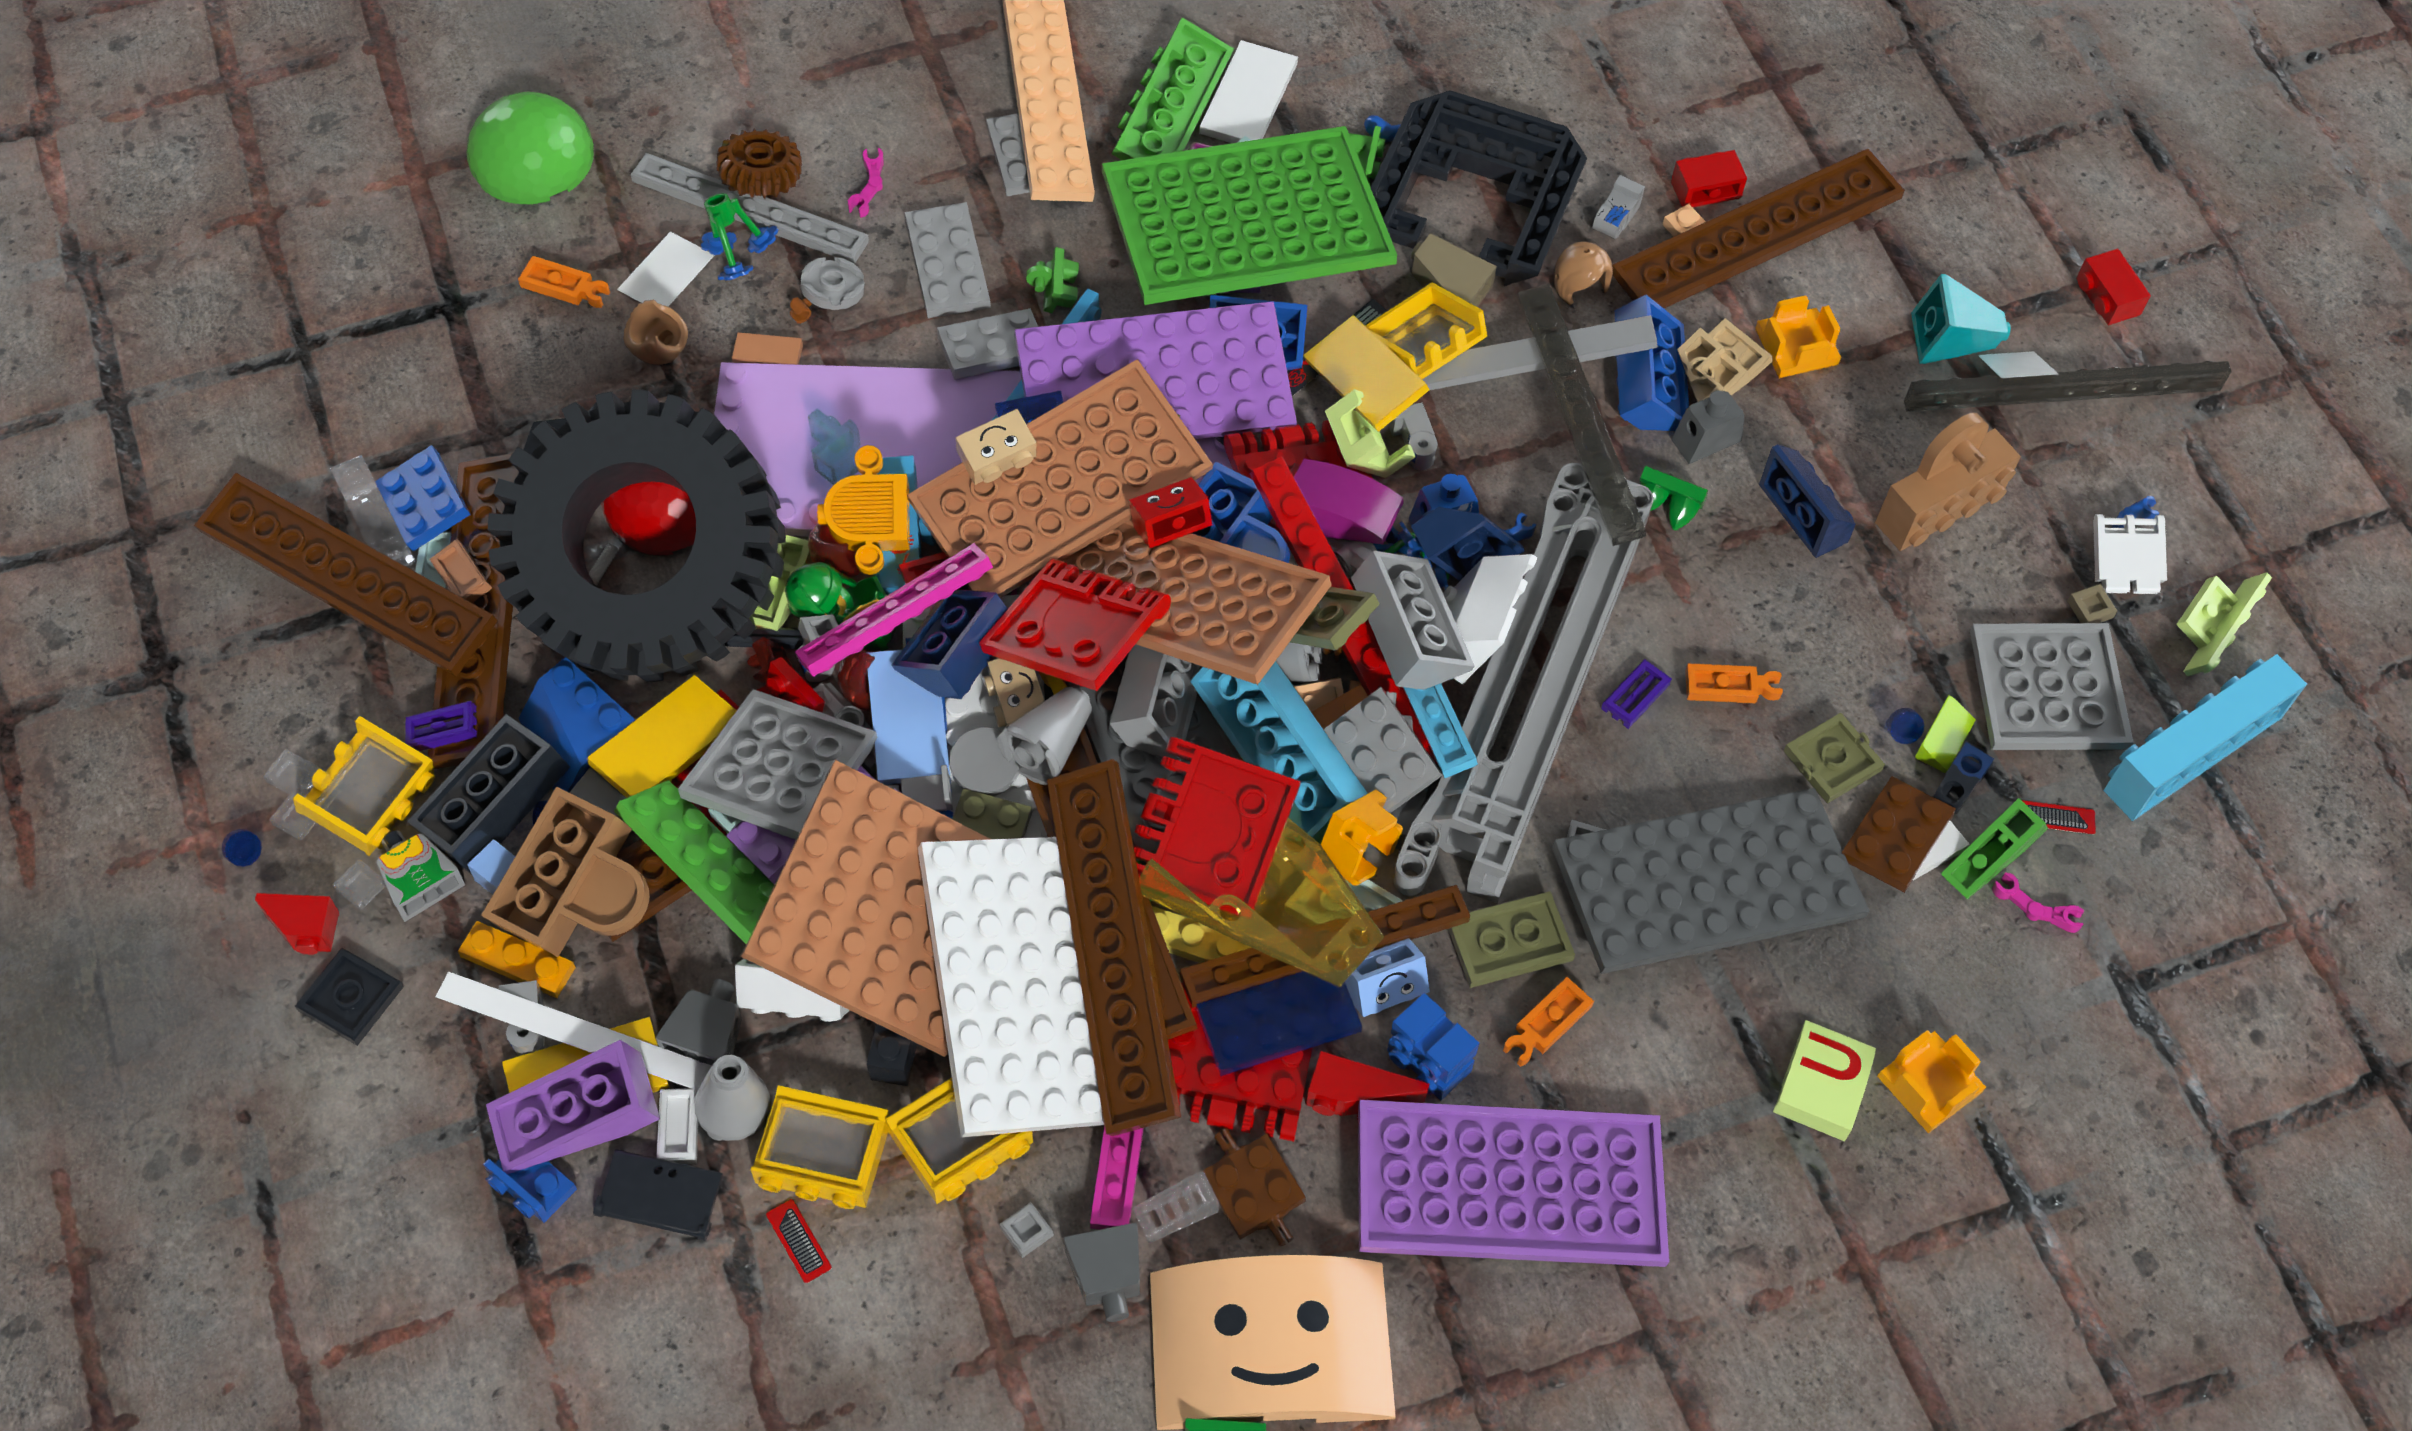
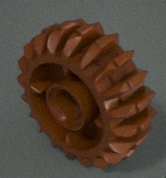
M755 128L752 132L741 130L740 135L731 134L730 140H723L722 146L718 148L716 161L718 175L722 180V184L728 185L729 191L738 190L739 196L749 194L751 199L755 196H762L765 199L767 195L777 197L779 192L788 193L789 187H796V181L800 179V174L802 173L800 151L797 149L796 143L790 142L789 136L781 137L779 131L769 133L767 129L756 131Z

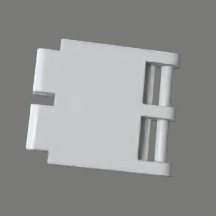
M2095 514L2093 520L2095 582H2102V587L2106 593L2130 592V582H2132L2133 594L2160 593V583L2167 581L2165 517L2163 515H2156L2154 519L2134 518V515H2125L2124 518H2104L2103 514ZM2105 525H2124V528H2105ZM2135 525H2154V529L2135 528Z

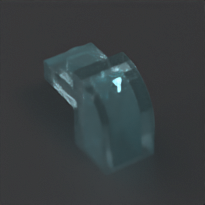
M817 408L808 415L811 436L820 443L811 450L814 468L816 472L834 485L841 479L853 476L858 472L855 464V454L861 448L860 434L856 424L851 419L841 426L836 418L831 415H825Z

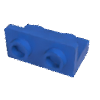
M488 1158L483 1163L489 1174L485 1179L488 1184L500 1195H503L506 1191L516 1199L513 1205L528 1219L535 1215L545 1223L577 1190L575 1184L548 1161L510 1174H506L503 1171L500 1159L494 1163Z

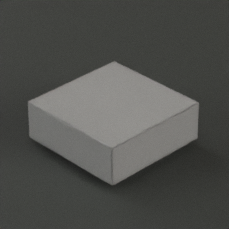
M1031 1202L999 1224L1001 1231L1022 1258L1054 1236L1053 1230Z

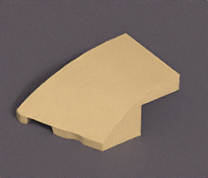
M1726 318L1709 334L1702 328H1699L1677 349L1697 402L1710 397L1711 393L1716 390L1727 391L1730 395H1733L1772 362V355Z

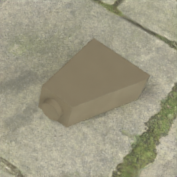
M1431 233L1423 243L1418 242L1412 251V275L1423 288L1433 282L1478 307L1493 287L1497 266Z

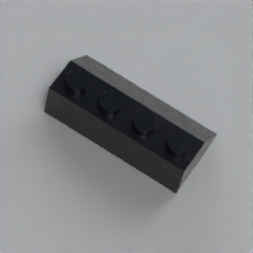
M506 714L407 822L446 856L471 874L467 864L493 839L501 844L565 774L570 766L549 743Z

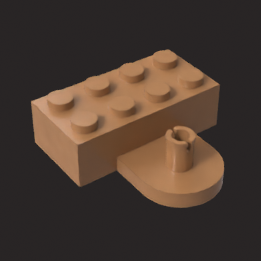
M1978 413L1964 415L1947 426L1928 446L1918 470L1890 486L1875 524L1899 551L1911 545L1913 547L1919 546L1932 533L1946 531L1957 519L1963 516L1965 518L1971 517L1982 505L1988 502L1993 504L2006 494L2007 490L2005 488L2016 474L2015 468L2021 456L1995 428L1987 432L1988 424Z
M556 787L481 916L498 927L559 957L577 924L606 936L627 932L639 923L649 904V887L644 876L630 864L616 858L632 829L617 816Z

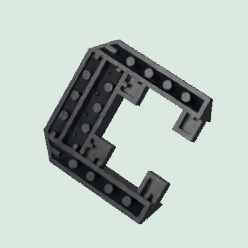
M1449 90L1410 104L1371 186V190L1392 242L1414 249L1426 228L1427 218L1402 210L1419 174L1447 182L1454 167L1510 185L1506 201L1531 208L1517 244L1512 246L1487 238L1479 255V258L1497 266L1495 275L1505 278L1504 286L1539 275L1582 174L1587 157L1567 126Z

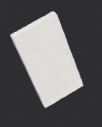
M1241 40L1201 122L1199 134L1230 143H1237L1244 136L1250 140L1263 139L1297 66L1298 57Z

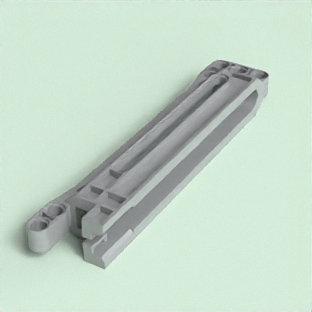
M1567 463L1560 469L1547 500L1539 544L1534 553V556L1537 557L1536 563L1531 570L1529 569L1526 572L1524 580L1528 583L1524 592L1519 595L1517 601L1512 606L1517 611L1505 641L1492 654L1462 726L1476 756L1478 765L1448 778L1441 776L1436 790L1413 821L1397 858L1393 883L1398 892L1403 895L1412 896L1423 890L1440 847L1447 853L1474 862L1468 877V893L1498 903L1648 521L1654 498L1649 488L1579 463ZM1573 556H1582L1586 558L1585 565L1508 755L1503 761H1492L1488 757L1568 561ZM1416 841H1427L1430 843V846H1421ZM1413 870L1417 872L1418 875L1413 877L1408 876L1403 871Z

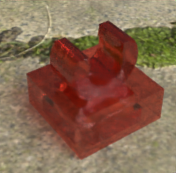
M761 637L752 644L756 654L748 659V665L754 668L761 666V670L753 676L755 680L765 683L770 662L780 657L791 666L782 645L764 637Z

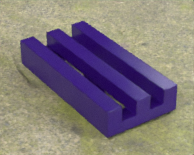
M1644 659L1602 703L1601 709L1606 713L1608 711L1613 713L1612 718L1616 721L1621 719L1624 721L1623 726L1629 729L1666 690L1672 678ZM1645 671L1650 673L1620 707L1615 704ZM1656 679L1660 680L1630 714L1626 712Z
M471 701L406 717L405 743L417 751H423L477 737V731L473 728V725H477V718L473 716V713L477 712L476 705ZM463 716L461 719L444 722V720ZM431 724V726L415 730V728Z

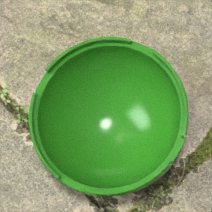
M519 92L496 100L476 118L467 140V161L471 174L481 188L489 195L514 204H538L550 201L551 196L565 190L570 192L580 184L591 168L594 145L585 121L570 105L548 94Z

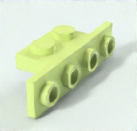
M2267 572L2245 579L2235 594L2231 592L2218 576L2208 578L2176 624L2198 647V650L2183 671L2187 676L2200 672L2208 673L2217 667L2220 663L2219 657L2224 649L2233 643L2236 638L2234 634L2240 625L2251 616L2250 610L2254 604L2265 595V588L2272 578Z

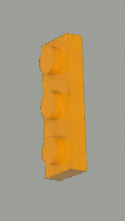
M479 921L475 922L458 950L461 958L517 982L537 980L542 992L558 998L576 968L571 960L561 956L557 957L531 943Z

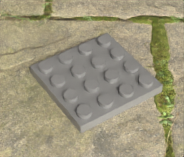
M2109 623L1972 625L1970 635L1991 750L2128 749L2133 745L2134 742Z
M753 689L678 788L679 795L684 800L796 840L833 762L837 760L858 770L875 746L877 733L876 731Z

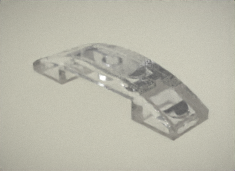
M362 455L331 467V473L366 544L406 567L416 564Z

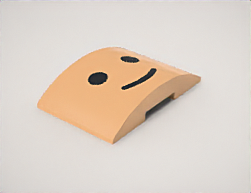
M1269 1255L1204 1261L1150 1273L1157 1430L1185 1429L1186 1418L1238 1422L1315 1419L1316 1423L1395 1419L1382 1263L1336 1256Z

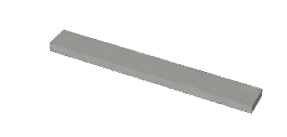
M645 153L631 173L632 182L704 209V202L709 197L725 193L729 196L730 200L738 199L741 208L757 228L776 226L779 230L776 234L777 236L833 257L846 259L854 264L869 243L868 234L768 197L764 199L762 196H755L751 199L749 194L739 196L738 190L729 191L728 185L722 184V180L649 153ZM735 213V220L744 223L742 219L737 215V213Z
M1652 316L1469 349L1422 380L1427 384L1429 390L1654 349L1657 348V338ZM1425 358L1415 359V363L1417 364Z

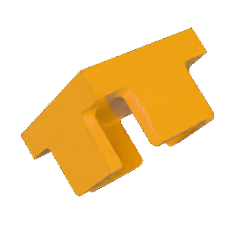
M1804 295L1777 302L1771 318L1757 321L1756 332L1765 350L1772 355L1771 363L1778 378L1839 364L1841 356L1836 348V340L1840 332V326L1829 305L1822 306L1820 313L1817 307L1807 309L1809 300Z
M1376 789L1334 812L1312 869L1321 876L1335 871L1354 886L1373 877L1377 867L1362 857L1368 844L1370 843L1388 856L1394 852L1403 830L1402 826L1397 823V818L1383 808L1387 797Z
M1928 1030L1905 1046L1899 1052L1896 1059L1882 1069L1877 1076L1927 1133H1930L1979 1096L1986 1088L1974 1073L1981 1063L1980 1059L1958 1035L1954 1034L1945 1042L1936 1031L1930 1033Z

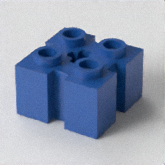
M1423 993L1393 1021L1391 1029L1393 1036L1389 1039L1387 1051L1389 1052L1390 1059L1400 1069L1406 1068L1408 1071L1412 1069L1418 1075L1416 1080L1430 1084L1427 1094H1434L1438 1099L1442 1100L1472 1072L1475 1061L1473 1057L1477 1054L1480 1043L1458 1023L1454 1025L1446 1017V1012L1426 993Z

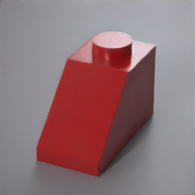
M256 893L255 901L293 950L306 955H314L318 951L331 952L339 911L330 896Z

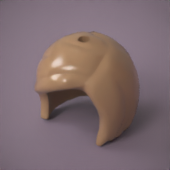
M1583 241L1575 242L1564 249L1558 257L1554 272V286L1560 298L1568 305L1574 303L1572 299L1574 292L1586 289L1598 280L1602 283L1604 292H1607L1613 275L1612 262L1608 253L1597 244Z
M654 299L645 300L643 303H639L630 314V318L625 325L623 340L629 351L641 361L648 364L662 365L674 361L683 351L688 339V329L684 320L673 309L657 303Z

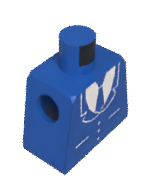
M1447 474L1440 482L1421 488L1409 516L1410 524L1413 525L1420 520L1424 513L1435 510L1438 507L1479 514L1477 497L1466 476Z

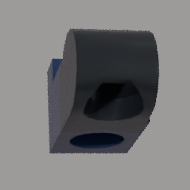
M1966 742L1946 772L1933 797L1956 808L1955 814H1957L1987 773L1994 758ZM1968 757H1973L1977 759L1980 764H1978L1977 762L1973 761Z

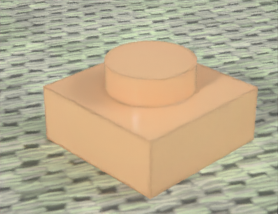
M1687 204L1665 216L1662 225L1674 237L1706 221L1690 204Z

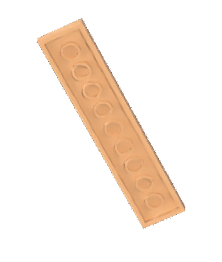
M1002 0L1031 200L1093 202L1095 191L1064 0Z

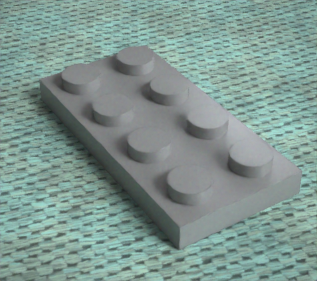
M967 202L905 212V220L927 318L991 308Z

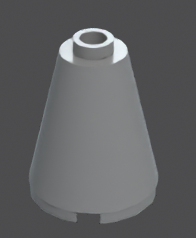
M1065 687L1005 727L997 740L998 747L1008 763L1014 759L1021 766L1018 772L1035 783L1047 785V779L1059 776L1092 711L1088 694L1080 688Z

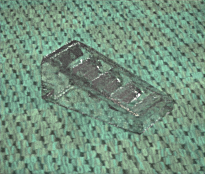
M1200 1171L1133 1207V1212L1148 1243H1152L1218 1213L1219 1202L1205 1173ZM1196 1190H1198L1203 1200V1203L1199 1205L1192 1194ZM1180 1197H1184L1190 1209L1185 1213L1177 1200ZM1167 1203H1169L1176 1217L1172 1220H1169L1163 1207ZM1154 1209L1162 1224L1157 1228L1148 1213Z

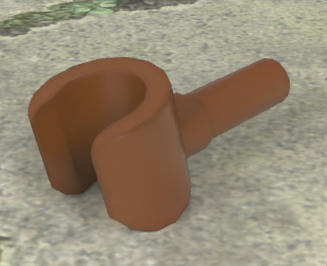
M798 297L793 298L790 303V308L792 309L790 316L797 323H804L811 316L812 312L809 307L812 303L806 298L803 300Z

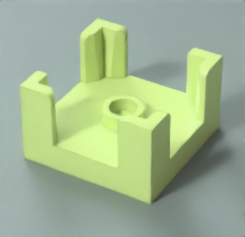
M1354 389L1325 410V413L1347 467L1387 478L1414 459L1415 454L1411 445L1406 444L1389 456L1380 431L1378 432L1354 410L1362 403L1361 399L1364 397L1363 392Z

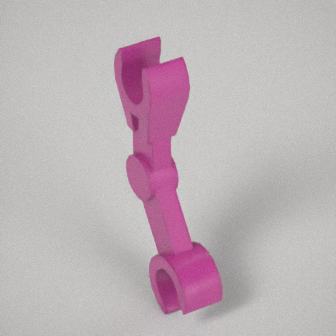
M878 148L879 156L875 159L868 158L867 149L863 151L864 166L869 174L868 183L860 194H854L848 199L849 213L852 212L855 206L862 205L859 208L860 218L865 217L869 213V202L883 188L880 174L884 165V157L880 148Z
M2005 872L2001 878L2010 889L2003 888L1997 881L1992 887L1996 897L2003 900L2010 899L2032 921H2048L2070 933L2078 932L2084 925L2083 923L2072 922L2068 918V916L2080 918L2084 913L2081 907L2076 905L2054 908L2043 906L2041 903L2033 901L2019 889V881L2011 873Z

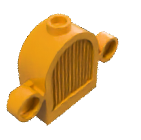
M866 445L858 449L855 454L856 467L863 475L849 476L834 484L827 493L824 504H818L817 517L819 525H828L829 531L837 543L849 550L857 551L855 560L858 569L864 574L872 575L878 573L884 566L882 551L910 550V508L907 497L909 494V482L907 474H877L883 467L882 454L878 448Z

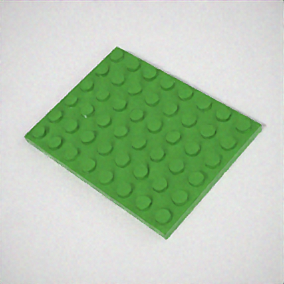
M1346 126L1102 163V174L1144 305L1397 264L1396 250Z

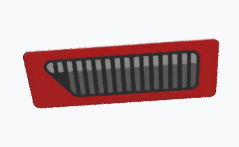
M2021 800L2046 823L2048 829L2086 834L2096 833L2095 811L2093 809Z
M790 1199L766 1213L769 1222L804 1283H809L832 1269L794 1200Z

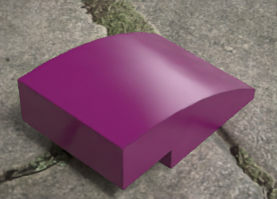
M1304 459L1294 476L1325 537L1384 544L1404 503L1402 496L1376 480L1350 469L1321 461Z

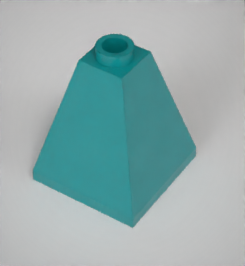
M1941 274L1911 312L1919 364H1927L1995 349L2001 341L2008 339L2011 331V325L2009 322H2006L2003 311L1946 274Z

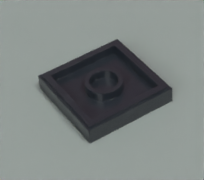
M341 948L295 1007L300 1013L358 1046L404 986L398 979L348 950Z

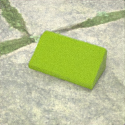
M1948 695L1915 758L1946 773L1976 719L1955 698Z

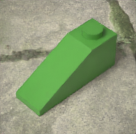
M2018 798L1941 875L1968 900L2022 855L2048 830V827L2038 815Z

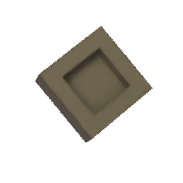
M2101 584L2072 593L2067 600L2080 623H2101L2114 618L2117 613V609Z

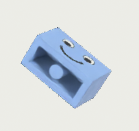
M1409 938L1342 963L1348 999L1363 1017L1379 1013L1386 1008L1413 1000L1423 993L1430 992L1425 956Z

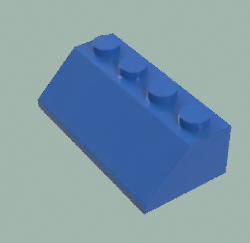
M1644 295L1614 310L1615 322L1651 315L1657 338V348L1615 356L1618 377L1616 379L1619 389L1618 411L1625 421L1630 422L1639 430L1676 431L1686 409L1689 407L1687 374L1677 350L1685 343L1684 324L1650 297Z

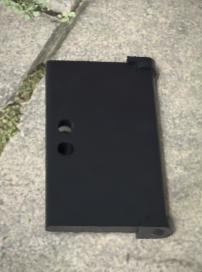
M616 1149L602 1194L597 1197L593 1215L598 1217L606 1216L694 1236L699 1240L706 1241L712 1225L710 1218L723 1173Z

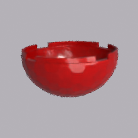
M662 482L636 483L614 492L601 503L605 519L615 536L628 547L638 552L658 556L673 555L674 551L694 544L696 535L694 508L688 494L675 486Z

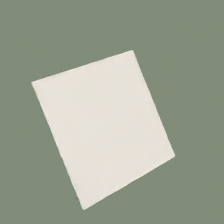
M2034 351L1978 355L2001 378L2058 374Z

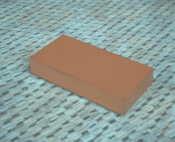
M738 332L732 362L799 365L803 348L802 338Z
M458 539L430 558V561L449 590L463 599L473 603L492 589L469 552Z

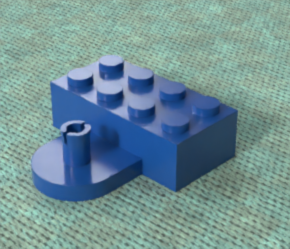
M1215 461L1213 469L1199 483V487L1209 499L1212 526L1191 534L1289 563V547L1281 534L1268 525L1273 517L1254 481Z

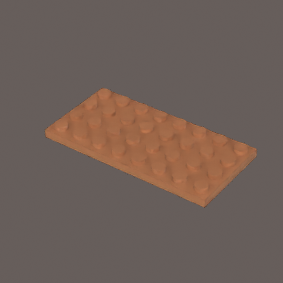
M1137 359L1026 424L1036 441V457L1028 465L1022 468L1012 467L1002 472V475L992 482L985 483L982 481L975 485L962 462L909 493L907 497L947 558L952 557L973 543L989 557L993 568L983 573L979 579L967 583L966 586L971 591L996 592L1001 598L1036 577L1051 559L1062 561L1132 519L1129 499L1190 477L1196 480L1212 470L1213 464Z
M1132 519L1062 560L1068 565L1078 566L1079 575H1082V572L1088 569L1096 572L1095 574L1101 573L1121 579L1123 583L1127 581L1135 584V593H1139V590L1146 587L1153 591L1170 595L1171 605L1168 612L1162 619H1156L1136 645L1257 685L1331 587L1329 575L1191 533L1149 549L1134 529Z

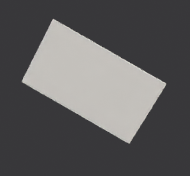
M669 232L617 290L641 303L645 300L654 299L657 303L669 307L715 255H711L708 251L702 250L701 247Z

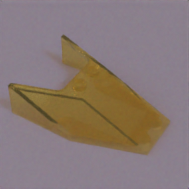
M1289 818L1255 910L1234 895L1219 896L1208 906L1152 858L1147 862L1139 878L1142 896L1338 987L1343 985L1384 938V935L1320 843ZM1222 905H1231L1236 908L1239 917L1220 911L1219 908Z

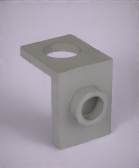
M941 765L942 774L901 779L902 794L937 812L953 810L950 775L947 765Z

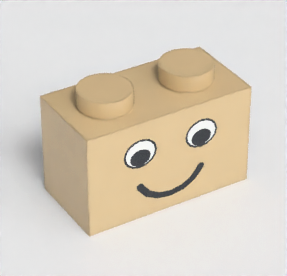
M1018 409L955 437L956 451L975 485L982 481L985 483L992 482L998 479L1002 472L1012 467L1022 468L1031 463L1033 458L1036 457V441Z
M1001 658L987 662L989 675L983 676L988 696H996L998 706L993 707L999 728L1007 727L1044 702L1035 670Z

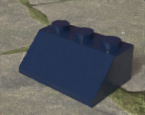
M1778 444L1773 446L1759 486L1805 546L1817 558L1848 543L1856 525L1850 512L1843 509L1834 497L1832 489L1821 481L1815 473L1813 465L1805 460L1799 451Z
M1438 507L1435 510L1427 511L1420 517L1419 521L1411 525L1428 559L1459 581L1483 557L1520 555L1525 551L1520 543L1483 514Z
M957 589L948 598L937 602L891 666L903 676L938 697L962 699L969 692L971 685L988 665L987 662L992 657V655L982 652L979 642L1008 608L996 592Z

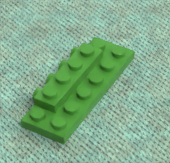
M1182 17L1165 49L1159 46L1154 54L1151 63L1156 66L1153 70L1148 68L1141 79L1140 84L1144 86L1143 91L1136 90L1129 103V106L1133 108L1132 112L1126 111L1120 120L1117 128L1121 129L1122 132L1111 154L1121 160L1184 150L1234 48Z

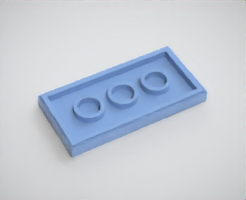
M902 650L866 652L873 731L877 733V739L874 743L878 782L884 785L901 784V779L942 774L941 765H947L950 775L942 697L934 695L894 670L891 665Z

